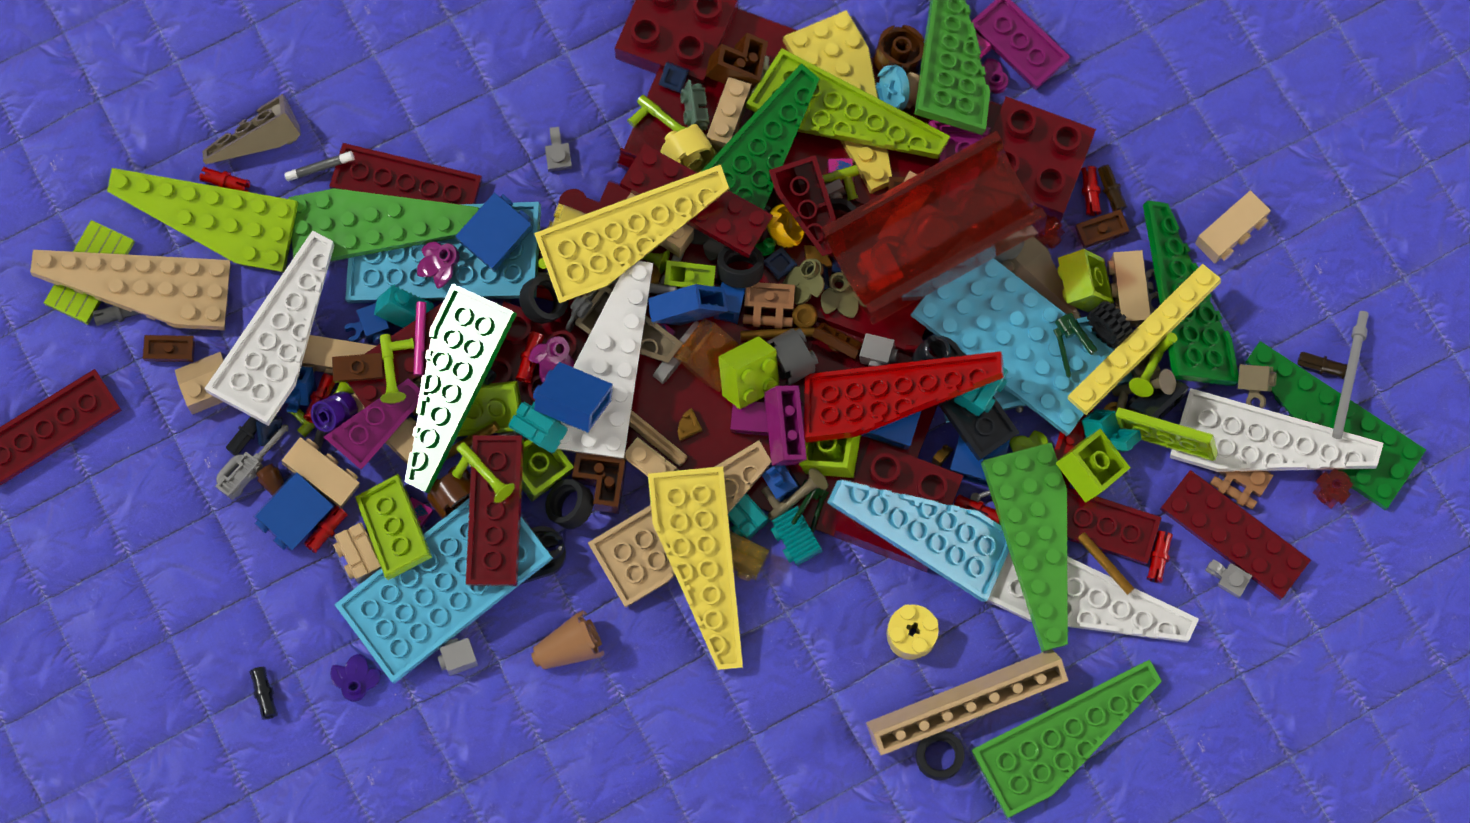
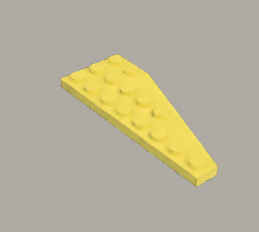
M847 10L783 37V42L790 53L878 98L869 48ZM840 140L849 157L852 158L853 164L857 165L858 172L870 194L888 186V177H892L887 149Z
M715 166L534 233L559 303L561 304L578 296L607 287L728 191L729 186L722 166Z
M723 466L648 474L653 526L718 670L741 668L743 663Z

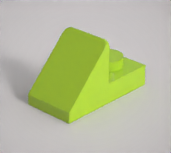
M667 260L664 285L687 287L694 284L714 286L716 266Z

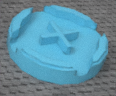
M885 66L878 74L880 82L876 83L877 97L903 111L909 100L910 87L908 77L900 66Z

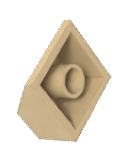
M221 352L175 370L178 385L192 415L223 402L205 391V387L224 361Z

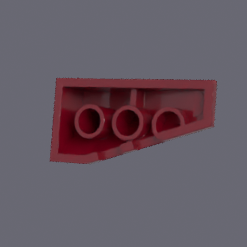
M816 155L769 170L776 194L821 256L846 249Z

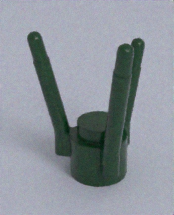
M1072 313L1057 319L1055 324L1058 328L1053 330L1058 340L1064 369L1068 378L1071 377L1063 335L1066 338L1076 335L1090 355L1097 352L1096 346L1080 327Z
M807 479L804 480L801 487L808 481ZM820 488L809 492L795 514L792 524L795 525L811 499L817 501L819 498L810 528L814 533L824 501L829 492Z

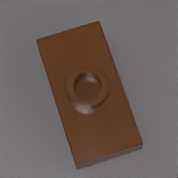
M824 322L817 326L812 334V337L826 343L831 350L842 352L854 359L861 352L863 343Z
M382 353L332 357L334 383L384 379Z

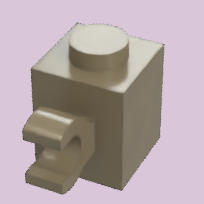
M1240 364L1238 389L1249 390L1246 404L1252 405L1253 399L1258 398L1260 400V408H1265L1266 398L1260 391H1272V387L1276 386L1277 373L1273 372V367Z

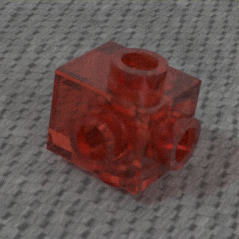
M1038 215L1029 223L1030 228L1023 236L1025 237L1031 232L1047 249L1050 248L1052 250L1062 241L1060 237L1065 232L1061 228L1062 223L1055 216Z
M1334 468L1330 473L1325 471L1315 481L1318 486L1313 493L1321 503L1332 509L1337 502L1342 505L1352 495L1348 490L1354 484L1350 482L1351 479L1345 472Z

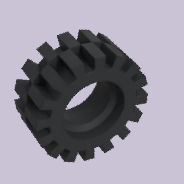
M1103 301L1088 314V323L1092 326V331L1097 333L1096 336L1101 338L1104 344L1107 343L1109 347L1116 348L1132 333V327L1129 326L1130 322L1126 321L1125 318L1127 317L1120 313L1121 310L1119 308L1116 309L1114 304Z

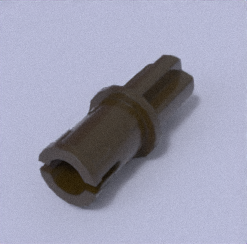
M1107 164L1099 167L1098 174L1104 186L1102 192L1106 194L1112 212L1120 209L1121 211L1124 210V208H1127V204L1120 190L1121 184H1117L1110 165Z
M1301 352L1297 361L1299 366L1319 371L1321 375L1326 373L1344 379L1348 365L1327 359L1325 355L1320 357L1306 352Z

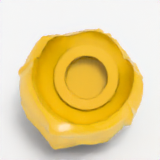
M784 204L775 206L770 212L773 217L767 226L770 236L778 246L783 248L793 247L794 245L798 246L803 240L805 232Z

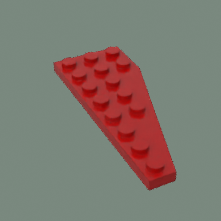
M1002 352L811 373L805 376L804 439L807 443L857 437L1004 378Z

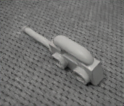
M282 425L280 430L258 454L256 453L254 456H251L245 452L243 455L239 454L232 457L217 474V485L215 487L232 501L235 497H239L243 493V488L252 479L257 477L256 473L263 467L261 462L264 460L263 457L286 431L288 432V425Z

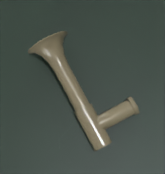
M1168 369L1162 370L1159 378L1150 380L1154 389H1161L1167 395L1175 391V376ZM1129 383L1117 385L1112 389V394L1115 397L1119 396L1115 412H1117L1118 407L1126 409L1128 395L1134 394L1129 388Z
M815 468L809 469L810 477L808 481L781 503L775 498L769 486L761 490L762 494L765 495L773 507V510L768 513L769 519L772 521L788 512L812 490L816 488L826 490L828 483L823 474Z

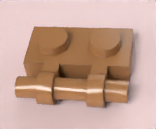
M758 282L751 287H747L745 289L744 307L754 308L753 315L744 314L743 324H752L753 327H760L761 325L775 326V329L792 327L793 318L783 317L784 310L794 311L795 285ZM762 309H776L775 316H762L761 312Z
M1268 471L1219 472L1225 476V479L1221 480L1214 476L1210 484L1216 487L1222 494L1225 493L1237 500L1236 503L1243 507L1245 505L1253 510L1257 501L1249 497L1251 492L1261 497L1274 475ZM1234 481L1245 488L1244 491L1241 492L1231 486V482Z

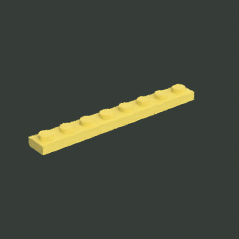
M1202 264L1068 395V400L1087 415L1221 283V278Z

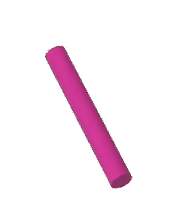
M421 301L416 302L414 376H422L424 373L426 302Z

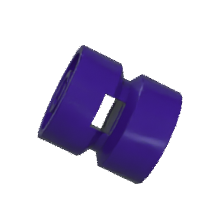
M343 391L316 402L311 408L312 421L316 428L323 432L334 430L358 413V407L354 398Z

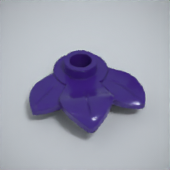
M361 654L352 656L347 661L346 666L333 665L330 673L333 684L341 689L345 699L352 702L361 700L367 690L378 685L381 678V670L368 669V663ZM358 686L356 690H350V687Z

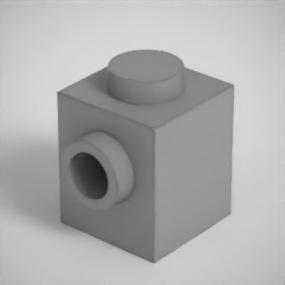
M866 333L859 355L861 364L868 365V367L895 364L899 349H895V340Z
M458 638L451 639L443 647H440L442 655L437 657L442 671L447 669L450 676L478 666L469 638L460 641Z

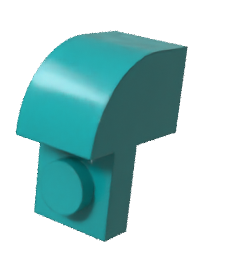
M1095 409L1082 420L1086 437L1101 428L1114 447L1121 452L1131 450L1142 439L1140 430L1122 429L1119 427L1115 411Z

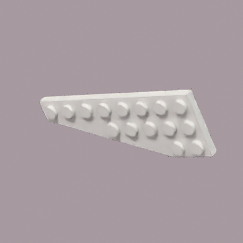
M312 230L205 387L207 393L267 426L270 425L296 386L334 249L332 240Z
M638 261L619 277L573 368L612 383L611 402L588 433L561 422V424L568 427V431L563 440H560V445L557 449L624 459L653 263Z
M1190 388L1179 425L1213 434L1218 454L1216 460L1211 461L1172 449L1170 458L1216 472L1376 469L1383 443L1343 432L1341 439H1335L1332 437L1333 428Z
M1009 552L987 602L1032 622ZM1067 556L1068 627L1189 642L1199 618L1137 589H1134L1127 595L1112 577Z

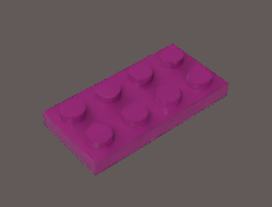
M995 0L971 21L974 24L975 32L988 41L992 49L1035 90L1070 59V56L1011 0Z

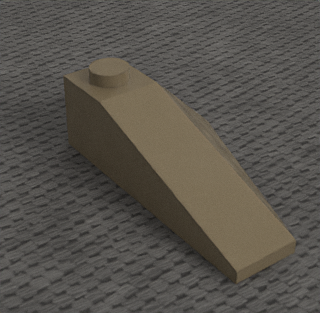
M281 94L256 110L258 113L256 117L250 121L244 119L239 123V126L232 135L226 133L202 151L204 163L210 164L278 148L295 142L301 135L300 125L285 96Z
M1032 232L1028 233L1024 237V246L1019 255L1012 260L1002 261V265L1065 314L1072 313L1075 319L1082 318L1078 309L1067 304L1063 298V281L1059 277L1049 250Z
M609 287L600 289L591 301L593 305L584 318H578L574 324L590 335L613 290ZM645 316L640 354L669 363L683 343L657 323H652L651 319Z

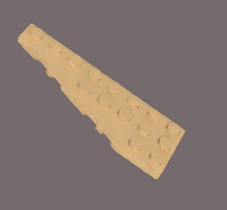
M33 250L30 271L33 277L58 286L61 284L74 289L75 292L80 294L85 293L94 296L95 299L130 312L141 313L152 320L163 321L174 328L225 330L230 260Z
M760 441L755 442L715 466H723L728 514L772 464ZM651 505L588 542L626 608L669 583L675 576L653 526Z

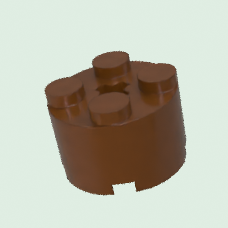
M908 25L886 28L880 35L874 54V66L881 71L885 66L897 65L902 67L906 75L909 72L916 74L922 63L924 49L922 34Z
M456 466L452 467L448 474L440 480H435L430 493L427 494V500L442 519L470 498L471 474L467 469L464 471L463 477L458 479L452 475V471Z

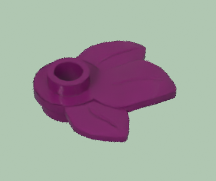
M987 58L984 65L981 64L986 72L984 76L986 85H989L990 93L1000 94L1006 90L1009 84L1008 76L1002 72L1000 62Z
M429 242L421 249L425 257L418 264L417 275L424 278L433 276L436 287L440 289L452 278L453 266L458 263L460 255L457 248L452 244L446 243L441 245L437 242Z
M552 337L546 344L536 345L529 355V361L540 364L539 372L542 383L545 381L548 371L550 369L553 370L559 362L571 367L574 366V361L569 355V344L562 337ZM557 345L561 346L560 353H557L555 350Z

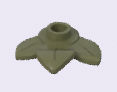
M817 259L804 260L799 267L793 268L788 273L783 284L795 285L796 305L807 302L812 295L819 297L823 292L825 284L822 277L823 265Z
M836 272L829 277L830 288L826 289L821 295V307L825 314H830L837 309L843 316L854 318L858 311V300L868 297V290L861 281L851 280L845 273ZM841 282L844 286L839 289L834 284Z

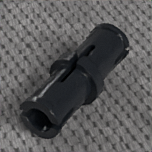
M254 668L249 673L253 681L255 690L253 695L259 704L262 720L274 718L278 713L272 696L274 691L268 682L266 668Z

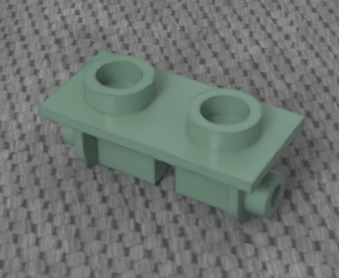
M688 80L685 88L681 90V103L685 104L684 124L687 127L697 124L703 131L708 129L710 124L708 109L698 107L706 106L707 104L705 88L701 84H694L692 86L691 80Z

